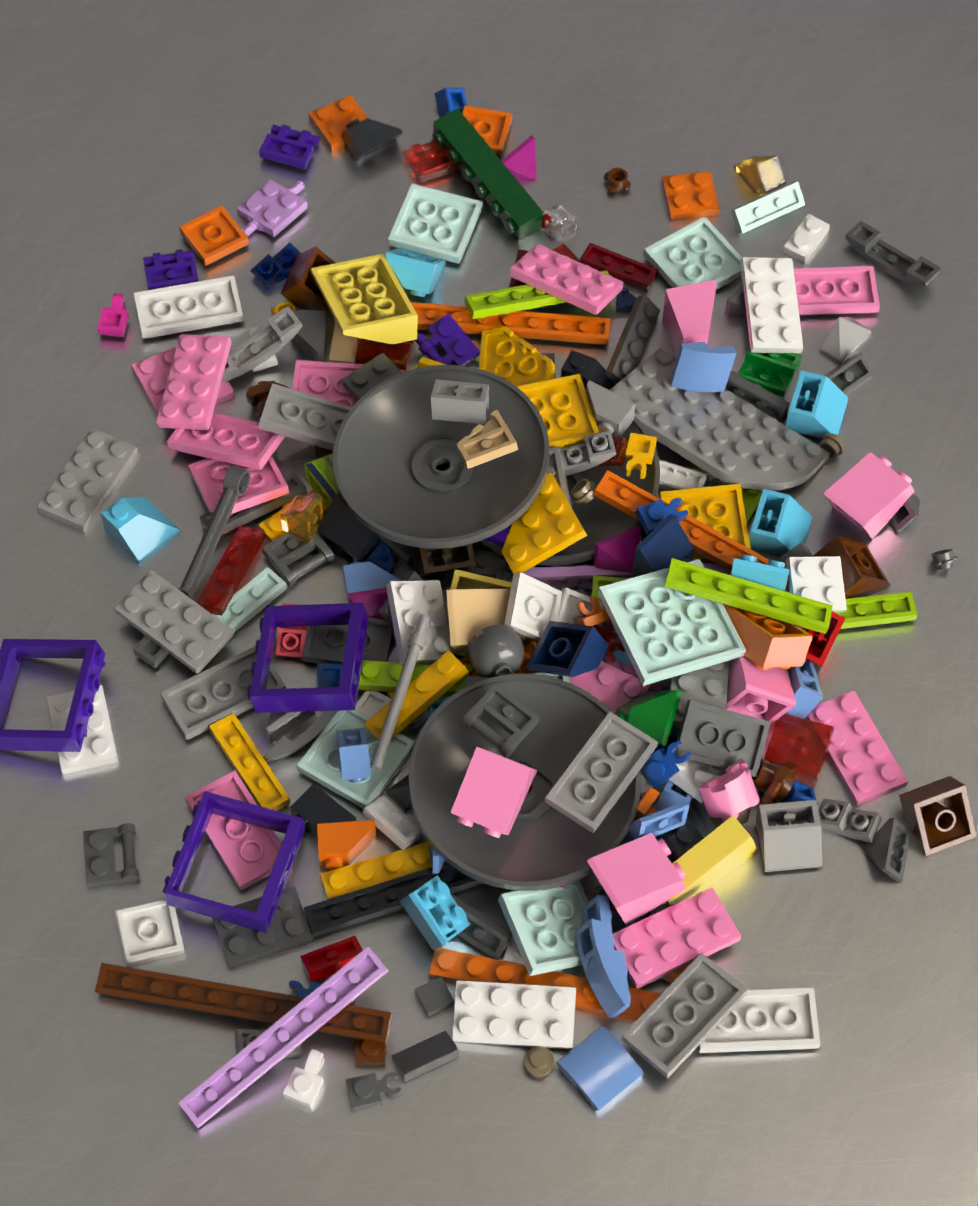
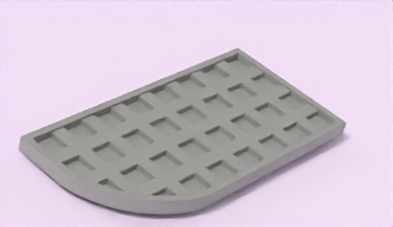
M660 348L610 389V391L635 402V416L643 424L650 436L657 437V441L714 477L731 485L741 484L742 488L763 491V488L772 491L792 488L803 484L828 461L831 454L727 389L723 392H696L672 387L669 382L677 358Z

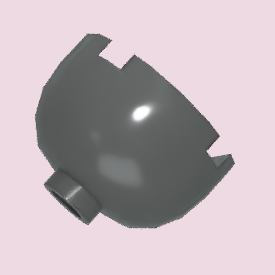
M499 624L488 626L482 629L483 634L477 638L474 635L467 645V656L471 665L480 676L492 678L515 674L520 669L524 660V646L519 633L514 632L512 627Z

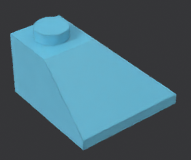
M400 248L386 252L385 256L405 289L411 290L412 295L425 297L426 294L434 292L446 262L443 259Z
M122 497L101 513L105 531L138 563H141L181 533L180 529L146 497Z

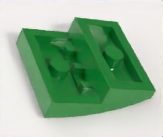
M749 347L738 374L752 383L759 384L763 389L784 398L797 372L802 356L795 353L751 352Z

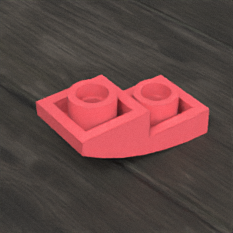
M282 603V605H297V604H284V603ZM309 626L278 628L276 656L302 658Z

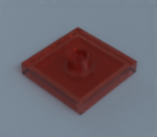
M784 714L776 721L764 759L781 765L789 761L797 765L795 770L796 776L818 781L834 733V727Z

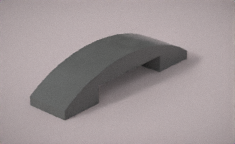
M860 221L845 235V239L861 256L884 273L900 281L917 286H927L941 272L942 268L922 256L916 261L880 239L881 232L863 221Z
M325 711L293 743L284 735L264 754L263 758L266 763L284 759L304 748L324 730L337 711Z

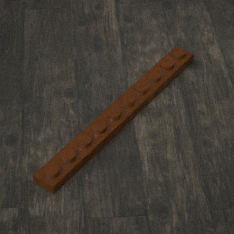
M101 963L95 988L97 994L269 1024L276 1023L305 999V997ZM347 1005L316 1032L387 1044L393 1014L387 1011Z

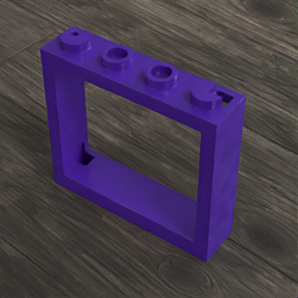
M363 603L266 606L264 617L260 618L261 636L255 645L257 658L251 667L252 685H249L247 689L248 700L252 701L256 713L355 710L369 621ZM348 625L339 687L266 689L277 627Z
M3 639L0 649V750L81 752L84 737H87L89 717L92 716L94 711L93 701L95 693L100 688L101 670L106 664L104 662L105 652L96 640ZM22 658L83 659L64 731L3 729Z
M204 791L201 801L194 805L192 813L194 819L191 826L187 825L182 838L184 842L181 851L177 850L172 862L174 869L171 877L167 876L164 880L165 886L162 893L165 894L166 903L169 906L267 933L305 833L304 818ZM212 814L285 834L256 913L182 892Z

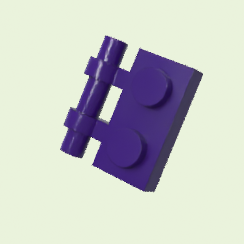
M272 125L271 134L267 133L259 150V156L263 159L306 170L314 153V145L318 146L320 137L312 135L310 131L303 130L300 132L293 130L287 125Z
M183 249L175 250V253L160 255L159 252L153 253V256L143 257L148 290L199 282L193 250L183 251Z
M449 313L428 328V331L433 336L431 339L427 340L420 333L415 340L419 345V351L423 355H427L429 359L446 365H451L454 362L456 365L466 366L480 355L478 348ZM440 345L447 355L441 357L435 348Z

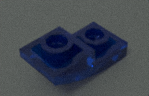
M289 242L274 257L268 254L250 271L267 288L288 277L297 255L301 254V252Z

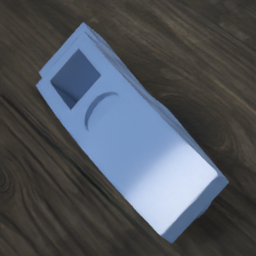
M598 894L583 907L585 924L576 931V938L581 962L590 986L608 1017L615 1018L630 1007L631 995L628 991L627 982L628 968L625 963L624 952L614 950L615 940L612 935V912L609 907L608 896Z

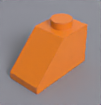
M375 820L317 824L320 868L326 867L327 869L335 870L342 866L350 865L376 838Z

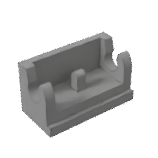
M435 380L431 394L432 420L474 424L486 423V409H489V384Z

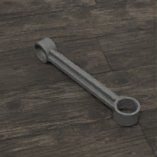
M232 465L226 472L223 481V493L180 588H177L196 603L197 600L194 595L238 497L245 493L250 482V471Z

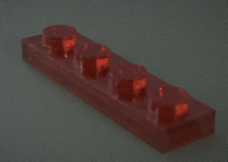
M240 526L237 529L199 596L197 604L211 614L223 615L266 538L264 529Z

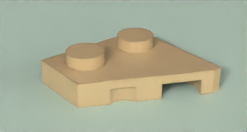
M498 410L490 414L491 419L484 426L478 424L470 435L465 436L456 444L458 453L467 469L518 450L517 442Z

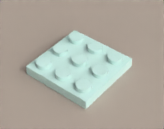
M411 184L389 235L388 246L460 264L481 213L483 201Z
M705 216L644 249V257L654 268L658 269L660 275L672 288L715 280L717 290L742 276L740 264L742 257Z
M357 709L337 711L298 763L297 771L364 809L380 797L412 753L415 742L398 733L390 741L381 771L370 768L371 777H366L361 782L342 780L336 731L364 728V723L371 717ZM365 727L371 766L378 740Z
M580 880L571 882L564 888L555 887L537 891L518 890L500 895L498 899L529 976L582 965L576 931L585 924L583 907L589 901Z

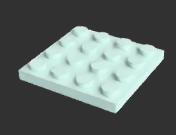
M700 559L687 562L704 567ZM668 568L599 587L598 595L642 686L744 656L746 652L724 605L664 587Z

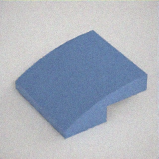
M705 341L681 344L669 382L670 385L679 389L696 392L725 391L736 356L734 347L708 348Z
M684 801L634 821L629 826L628 834L621 845L653 833L658 841L667 831L685 825L690 804Z
M600 1026L556 1062L571 1084L580 1089L595 1111L604 1107L644 1074L631 1055L604 1026Z

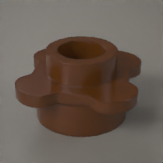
M613 168L604 174V180L607 181V189L610 192L621 189L628 190L631 187V182L627 179L628 173L622 168Z

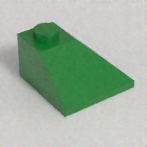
M679 690L648 691L617 707L614 714L658 742L657 746H666L682 692Z

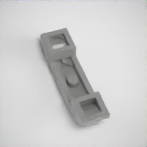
M289 306L267 320L270 324L269 326L229 352L221 383L236 378L259 366L281 350L299 332L303 325Z

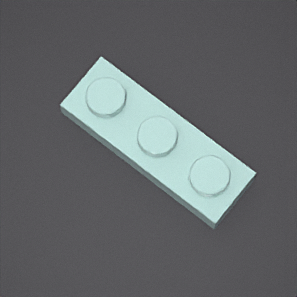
M793 181L731 209L738 233H744L802 207L805 203L799 183Z
M267 567L216 609L212 615L230 627L235 633L287 589V584Z

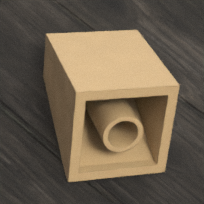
M511 589L446 590L450 645L456 653H466L470 639L474 635L477 638L483 634L482 629L498 624L504 625ZM519 633L521 640H527V636Z

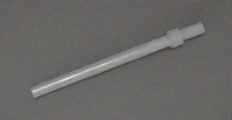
M427 615L419 616L415 631L410 635L407 644L409 650L370 766L373 770L381 771L419 652L424 649L427 640L425 634L430 622V617Z

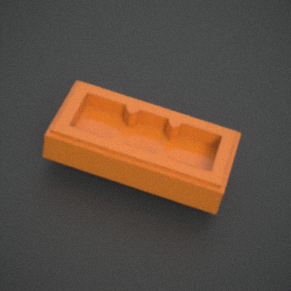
M652 787L647 790L636 807L637 812L634 821L657 812L653 807L660 792Z

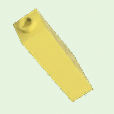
M734 815L674 862H678L686 875V878L682 879L686 889L662 903V905L668 903L670 906H673L695 896L758 853L752 837Z

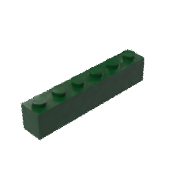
M458 108L434 121L432 133L434 142L438 146L443 147L451 163H456L464 179L474 185L477 195L487 201L491 212L495 216L500 217L509 234L513 233L519 241L542 227L541 223L544 212Z

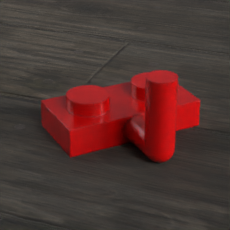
M354 935L301 955L300 958L310 982L335 974L361 953L363 949Z

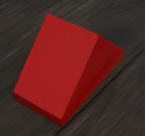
M832 611L826 634L806 629V632L813 636L805 658L806 660L820 667L823 666L845 621L844 617Z

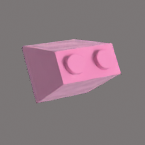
M715 280L666 289L662 322L675 358H677L681 344L703 341L708 344L717 284Z
M870 452L829 487L823 495L836 511L873 540L914 493V489L910 484L912 479L901 470L896 473L890 468L892 463L881 454L876 457Z
M746 656L729 660L726 710L767 720L772 724L795 706L796 700L787 669L777 667L770 668V670H762L757 668L754 662Z
M476 747L451 813L457 815V822L472 827L474 823L484 826L483 832L491 836L500 838L501 833L509 835L537 770L486 749Z
M653 833L587 860L626 926L686 889L682 879L686 878L685 873L678 862L672 865L667 857L671 854V851L664 840L660 839L657 841Z

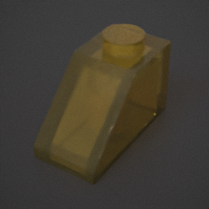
M752 156L733 166L737 174L754 193L766 194L787 184L777 156Z
M318 493L296 495L291 503H286L280 513L282 529L309 544L317 535V527L323 518L322 495Z

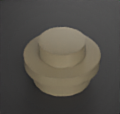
M825 433L820 438L819 446L831 453L830 458H835L843 453V441L838 435Z
M582 479L575 484L571 490L574 502L577 504L583 502L585 504L594 498L593 494L597 487L596 484L592 481L589 482L588 479Z
M542 1046L529 1049L524 1056L525 1069L533 1076L541 1077L547 1075L554 1066L553 1054Z

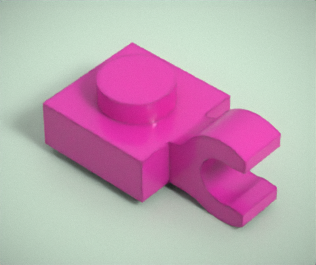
M114 293L111 307L102 308L97 327L98 334L124 337L129 318L128 310H125L126 302H123L124 294Z

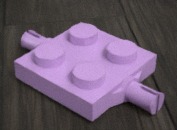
M270 179L237 207L238 215L248 222L242 228L246 236L248 237L255 230H259L275 237L308 208L307 201L297 196L305 188L303 182L297 180L290 188H285Z

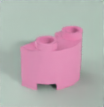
M739 759L726 768L727 773L725 775L713 777L698 787L709 817L722 818V821L725 822L732 815L737 818L739 812L759 803L757 790L747 763L743 759Z

